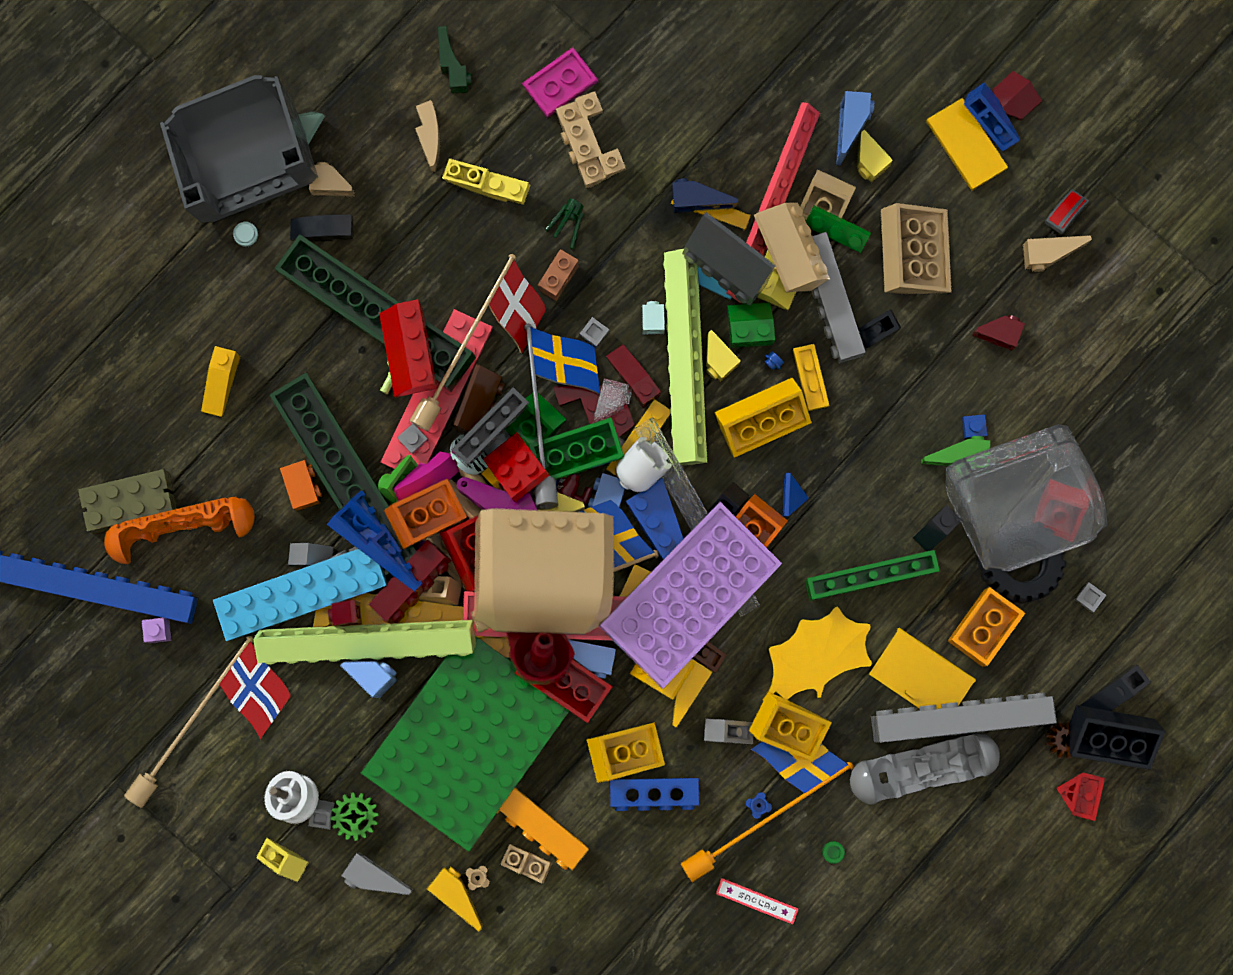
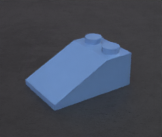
M845 91L840 105L836 165L842 164L864 128L866 121L871 118V113L874 110V101L871 100V93Z

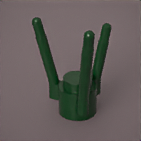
M569 199L567 204H563L561 210L546 227L545 231L548 232L563 215L564 218L553 235L554 238H557L567 220L574 221L576 218L570 249L573 250L581 220L584 216V213L581 212L584 206L577 200Z

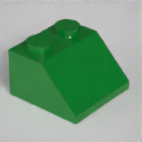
M756 303L750 306L748 304L727 306L731 348L774 344V321L770 303Z
M533 393L525 398L529 402L528 407L505 429L512 436L517 432L528 447L529 444L538 441ZM538 393L543 440L553 437L567 419Z

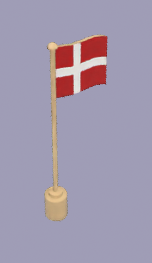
M514 254L508 256L507 264L433 397L422 398L409 420L417 427L425 431L430 430L441 410L436 399L488 306L498 323L513 338L521 354L527 346V330L524 329V326L529 323L536 329L546 311V307L539 294L522 275L515 262L516 256Z

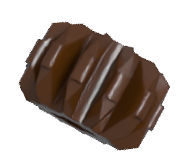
M1057 722V728L1055 726L1049 727L1053 734L1046 733L1045 737L1051 738V741L1046 742L1045 745L1053 746L1049 752L1051 754L1057 752V758H1062L1063 755L1066 759L1071 758L1069 747L1070 722H1066L1065 726L1062 722ZM1061 736H1067L1065 740L1067 744H1061L1063 741Z

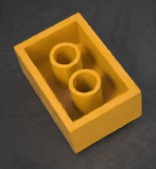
M986 588L948 639V642L980 666H988L1025 615V612L992 588Z

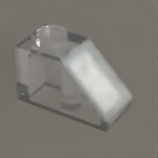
M604 378L593 423L611 417L623 410L625 403H630L632 391H628L629 384Z

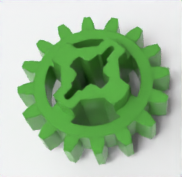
M352 792L351 798L345 794L343 795V802L340 800L336 801L339 807L332 808L336 816L330 817V819L336 820L333 829L340 828L339 836L345 833L346 840L354 836V840L357 841L360 834L363 838H366V831L374 832L371 826L378 825L379 822L374 820V817L379 816V813L374 812L373 809L377 807V804H370L371 797L365 800L364 793L356 797V793ZM359 802L364 804L367 807L368 811H364L363 809H361L359 806ZM350 803L347 812L341 813L344 806ZM354 810L356 814L365 815L357 819L356 822L354 819L345 817L353 814ZM369 819L366 827L360 830L361 823ZM342 822L348 823L351 830H348Z

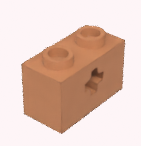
M560 249L540 280L538 290L557 301L579 267V260Z

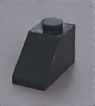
M732 482L704 517L719 502L734 515L750 495L735 482Z
M946 505L913 539L926 552L931 551L962 520Z

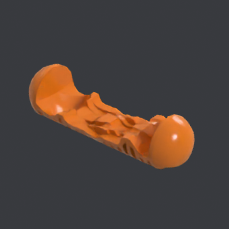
M237 497L221 498L115 524L106 532L104 546L107 554L114 561L121 564H130V549L133 543L138 540L144 539L153 543L157 542L161 534L178 530H192L202 526H210L214 532H221L229 525L231 520L240 538L248 534L252 529L255 514L251 504L246 499Z

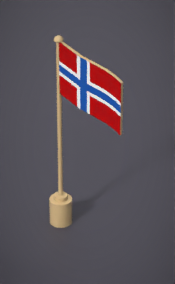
M252 636L246 637L245 643L151 774L146 772L143 775L140 773L124 795L129 801L143 808L158 787L155 783L157 781L154 777L219 685L231 703L252 724L259 738L263 737L291 695L284 682L267 664L257 663Z

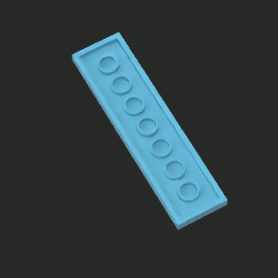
M356 549L214 599L213 603L225 640L230 641L331 606L332 603L342 602L387 586L388 582L383 567L361 550Z

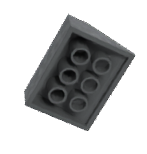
M707 212L702 216L682 253L689 263L699 266L706 276L713 277L724 290H730L735 294L737 300L743 304L747 303L749 306L766 287L776 266Z

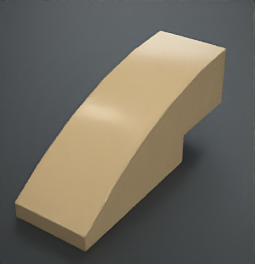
M430 100L416 106L422 126L415 129L431 171L435 172L439 160L440 132L436 113Z

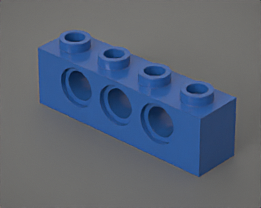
M698 778L610 780L611 807H615V811H628V806H637L639 811L650 810V806H659V810H672V806H681V810H694V805H699ZM631 788L636 789L639 793V797L635 801H629L626 798V792ZM652 788L659 789L661 793L660 798L656 801H652L648 797V792ZM673 788H680L683 795L681 799H671L670 792Z

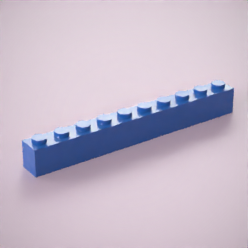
M0 551V582L192 624L198 598L192 597V592L180 590L179 594L172 593V588L159 585L158 589L150 588V583L137 581V585L131 584L128 578L116 576V580L108 579V574L95 571V575L86 574V569L74 567V570L71 571L65 569L66 565L53 562L52 566L44 565L45 560L32 558L30 562L23 560L24 556L11 553L10 557L2 555L3 551Z

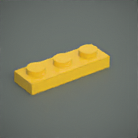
M811 344L793 348L808 411L829 407L815 345Z

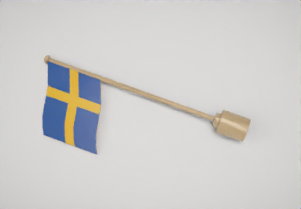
M612 500L579 511L581 513H604L613 516L614 572L652 557H659L658 551L652 550L642 540L625 513ZM474 611L471 612L473 622L479 633L490 629L488 625L478 620L475 621Z

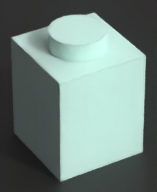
M650 301L646 303L647 305H642L643 334H664V304Z

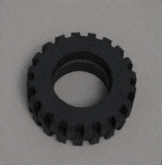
M1017 519L1005 523L993 530L982 543L984 546L979 551L981 560L978 562V568L982 569L983 574L980 576L983 581L986 580L987 588H992L1011 603L1018 602L1023 604L1044 598L1058 587L1059 580H1062L1065 574L1062 570L1066 567V560H1063V555L1066 553L1064 548H1060L1059 543L1061 540L1058 536L1054 537L1052 535L1053 530L1049 527L1044 528L1043 523L1038 521L1031 522L1030 519L1018 521ZM1014 542H1026L1032 545L1039 554L1041 562L1040 571L1030 581H1016L1008 575L1004 568V551Z

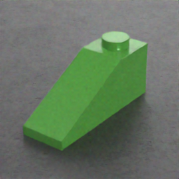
M972 436L971 439L925 456L921 459V464L986 469L989 466L990 440H984L982 436Z

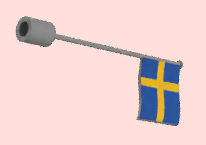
M528 323L524 326V329L527 330L540 463L545 468L536 376L554 383L584 388L600 395L594 346L580 340L534 329ZM549 475L534 487L536 508L541 510L553 509L558 506L556 480Z

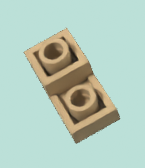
M509 844L500 865L535 881L544 883L552 863Z

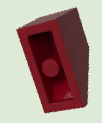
M1008 315V317L1003 316L977 327L972 336L1012 351L1017 346L1025 323L1020 322L1018 317Z
M348 600L332 603L331 609H328L329 622H333V626L362 624L360 602Z

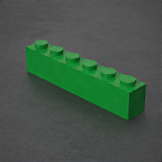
M935 550L810 577L805 580L809 601L935 574L940 570Z

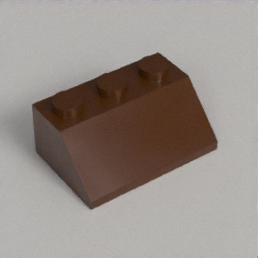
M476 364L454 422L457 432L467 434L497 404L495 403L497 395H502L505 386L502 383V376Z

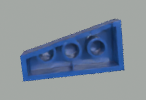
M662 478L648 490L639 492L628 499L626 505L663 561L683 540V536Z

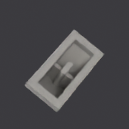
M290 543L288 565L308 567L333 557L334 547L312 543Z

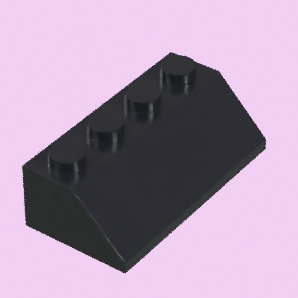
M1076 705L1069 723L1070 755L1150 770L1164 737L1165 730L1153 718Z

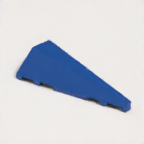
M361 490L332 517L327 525L415 591L422 584L421 580H416L411 572L412 566L404 561L400 555L401 549L385 524H380L375 516L376 510L373 506L370 507L364 499L365 493Z

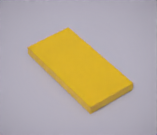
M961 98L928 118L926 122L972 191L1007 170L1008 166L979 122L965 107V101Z

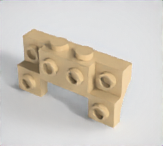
M595 91L575 98V102L556 108V114L564 131L561 133L565 145L569 144L571 152H568L572 164H577L586 188L597 185L626 169L618 149L605 154L601 153L588 121L589 118L603 113Z

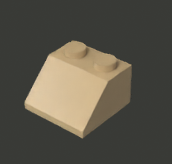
M817 170L800 206L804 219L807 220L813 205L842 218L856 187Z

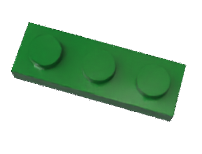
M813 205L806 220L810 229L820 234L827 232L828 238L860 253L871 232Z

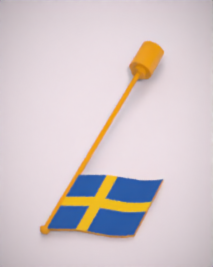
M761 742L750 749L766 759L786 781L804 794L714 853L704 852L702 849L680 863L691 882L714 869L713 863L716 862L714 857L848 769L852 770L854 767L853 763H845L831 753L822 743L813 761L765 742Z

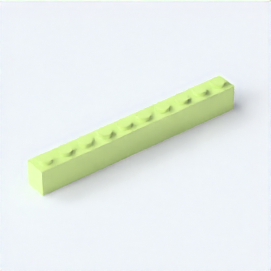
M684 249L665 252L663 263L665 269L664 287L666 290L665 308L667 311L666 329L668 332L667 350L669 353L668 371L670 374L669 392L671 395L670 414L672 416L671 435L673 437L672 456L674 464L693 465L707 463L698 266L689 263L682 254Z
M473 620L259 630L253 639L257 663L268 665L277 662L292 664L298 661L314 663L319 660L336 662L341 659L357 661L362 658L379 660L384 657L401 659L405 656H415L416 658H423L427 655L444 657L449 654L466 656L472 654L476 646Z

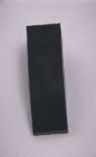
M318 215L291 219L290 240L295 241L299 234L309 241L353 240V216Z

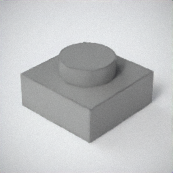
M592 317L580 332V336L597 348L608 334L609 329Z
M411 424L397 437L412 455L428 441L426 436L414 424Z
M1087 582L1074 600L1093 613L1106 594L1090 582Z

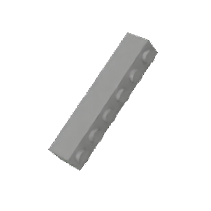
M827 232L812 236L819 248V254L827 267V273L830 277L828 281L813 289L812 295L814 299H818L820 305L817 307L820 318H824L826 323L824 331L827 339L830 338L833 345L830 347L834 359L837 358L838 364L862 357L865 354V349Z

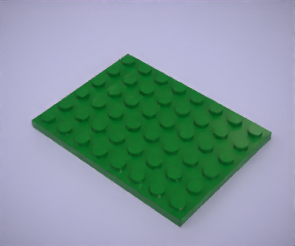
M476 636V646L472 654L466 656L449 654L445 657L361 772L365 777L468 852L569 712L566 708L516 675L515 672L517 670L510 660Z

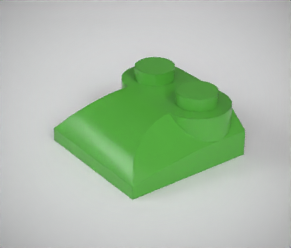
M407 455L391 474H384L379 480L378 489L390 505L398 502L393 488L418 466L411 455Z

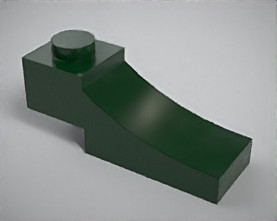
M438 26L442 74H449L451 94L468 93V85H472L471 72L467 73L466 65L461 66L453 54L449 43L447 27Z

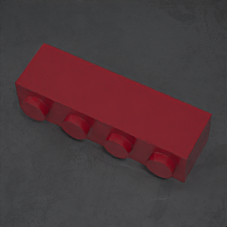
M426 540L406 562L410 563L412 566L411 572L417 581L421 580L422 584L413 591L394 576L368 605L385 622L389 624L400 622L408 608L413 607L419 601V596L433 586L434 580L439 574H443L449 568L448 564L452 560L435 543Z

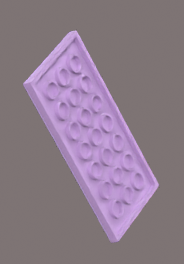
M719 502L599 627L662 689L782 563Z

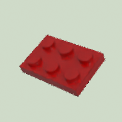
M517 432L483 458L514 502H517L549 476L548 472Z

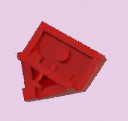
M1081 773L1056 788L1073 816L1096 820L1105 778Z

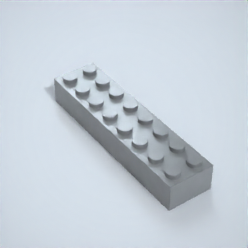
M1045 693L1028 694V699H1024V695L1006 697L1004 702H1002V697L984 699L985 704H980V700L964 701L963 706L959 707L958 702L941 704V709H937L936 705L919 706L920 711H915L914 707L901 708L895 714H893L892 710L876 711L877 716H871L874 742H888L1056 723L1053 696L1046 697Z

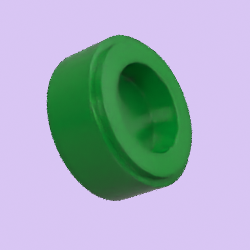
M830 841L824 845L822 855L827 862L836 864L843 860L845 850L840 843Z

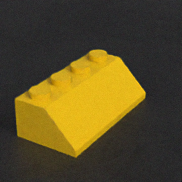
M793 378L715 412L721 432L734 458L812 423L802 390Z

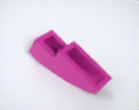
M439 452L427 464L420 463L393 488L398 501L445 479L449 481L459 472L456 461L452 459L450 453Z

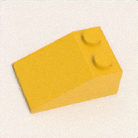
M768 692L749 732L762 742L813 761L832 722L789 700Z
M655 722L587 739L597 783L665 765Z

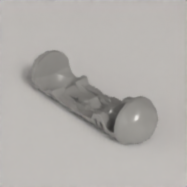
M974 733L969 736H962L929 745L918 750H909L873 760L861 761L851 772L850 786L852 792L860 801L872 805L881 800L899 798L905 794L921 791L927 787L960 783L979 776H989L998 767L1000 751L991 737L983 733ZM880 773H887L888 783L881 784Z

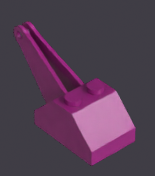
M462 477L457 481L459 492L482 510L511 509L537 511L529 492L517 502H514L506 491L467 477Z

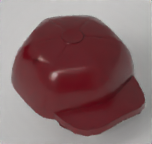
M507 632L511 661L526 683L552 684L568 672L574 658V650L565 634Z

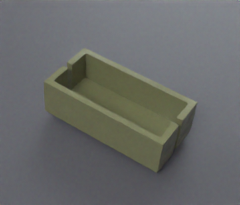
M164 469L78 489L81 506L87 510V512H83L86 530L92 534L108 531L111 526L121 524L127 520L177 509L174 495L169 493L173 491L170 475Z

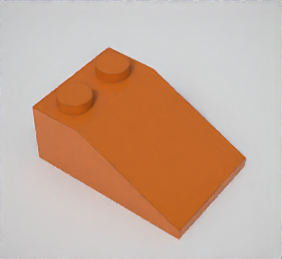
M448 479L400 500L384 510L403 549L467 518Z
M756 494L748 500L736 515V518L766 548L788 522L787 519Z

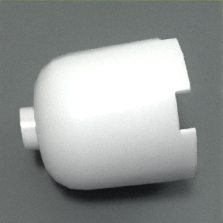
M640 437L618 462L616 472L620 479V484L625 489L636 492L646 491L671 468L672 464L666 461L669 456L656 442L650 444L646 441V437Z

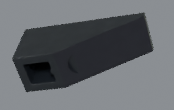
M1130 665L1080 706L1112 711L1137 694L1151 681L1138 665Z

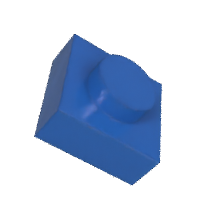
M985 415L962 417L964 439L971 438L972 436H987Z

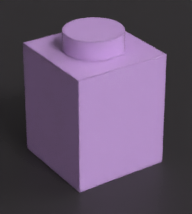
M169 619L142 620L145 643L171 641Z

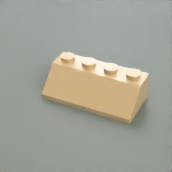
M783 203L754 215L786 292L812 291L830 279L827 267L821 259L819 248L813 240L811 229L807 225L803 211L798 203Z

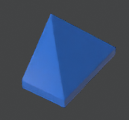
M791 473L784 475V518H788L809 499Z

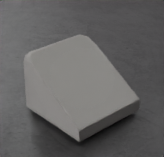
M318 800L315 811L309 817V826L330 829L332 824L330 817H333L332 808H334L335 803Z

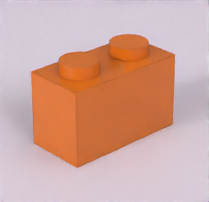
M303 460L280 468L292 508L295 511L321 503L319 497H322L319 485L314 484L313 477L316 474L312 464L308 465Z

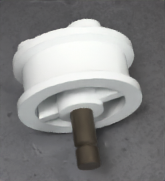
M292 771L282 772L270 781L265 792V805L270 815L274 818L292 824L301 823L307 820L315 811L318 804V789L315 783L306 776Z

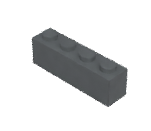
M513 387L451 449L452 454L468 468L528 407L529 402Z

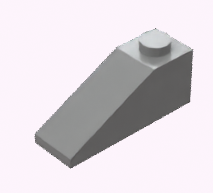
M360 852L354 856L342 874V877L345 878L344 882L354 889L357 886L360 889L407 895L411 894L414 890Z

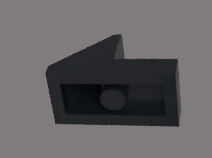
M892 309L858 328L862 343L867 349L887 337L894 336L901 329V326Z

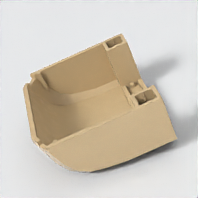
M511 509L480 511L475 523V621L478 620L488 625L489 628L496 632L586 634L598 628L609 617L612 606L614 579L613 516L604 513Z

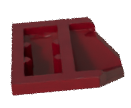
M1014 71L992 90L1006 114L1016 117L1018 120H1022L1042 102L1032 83Z

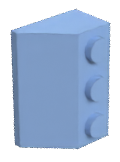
M343 662L341 665L375 698H381L398 680L395 677L397 672L386 663Z

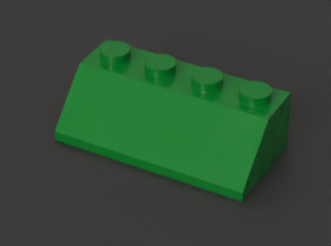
M612 418L543 439L545 469L555 480L624 457ZM537 441L529 444V447L540 462L539 444Z

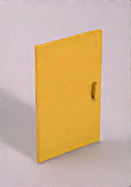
M901 628L897 629L896 634L869 673L870 676L917 708L919 706L936 705L937 709H941V704L958 702L959 706L976 681L975 678Z

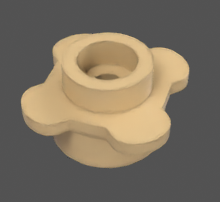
M480 866L478 869L469 868L466 871L469 889L475 890L477 887L486 888L489 886L490 882L486 876L487 868L485 866Z

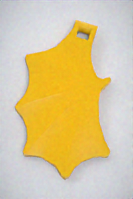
M835 607L829 615L820 620H801L796 632L789 640L768 649L773 664V678L768 692L772 694L776 692L779 696L788 700L795 693L814 689L817 698H821L824 685L832 678L847 670L871 666L872 662L868 657L865 646L870 624L856 623L846 618L838 607Z

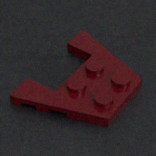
M599 385L600 395L580 387H553L559 407L581 400L589 424L612 418L618 438L634 427V422L620 385Z

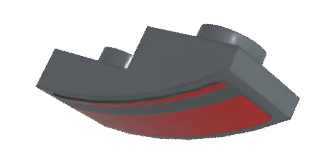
M1071 189L1045 220V224L1063 234L1073 224L1076 216L1087 206L1089 200Z

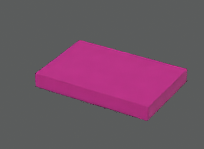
M572 47L523 82L522 85L548 118L556 112V108L571 102L596 84L598 79Z

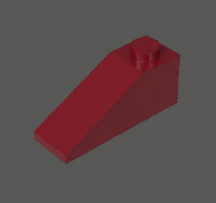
M624 344L606 356L642 408L660 397L661 391Z

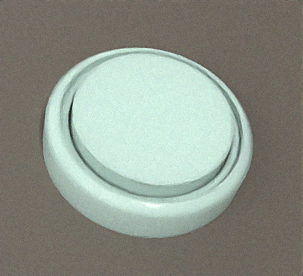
M241 222L234 228L233 237L239 245L251 246L258 238V230L250 222Z

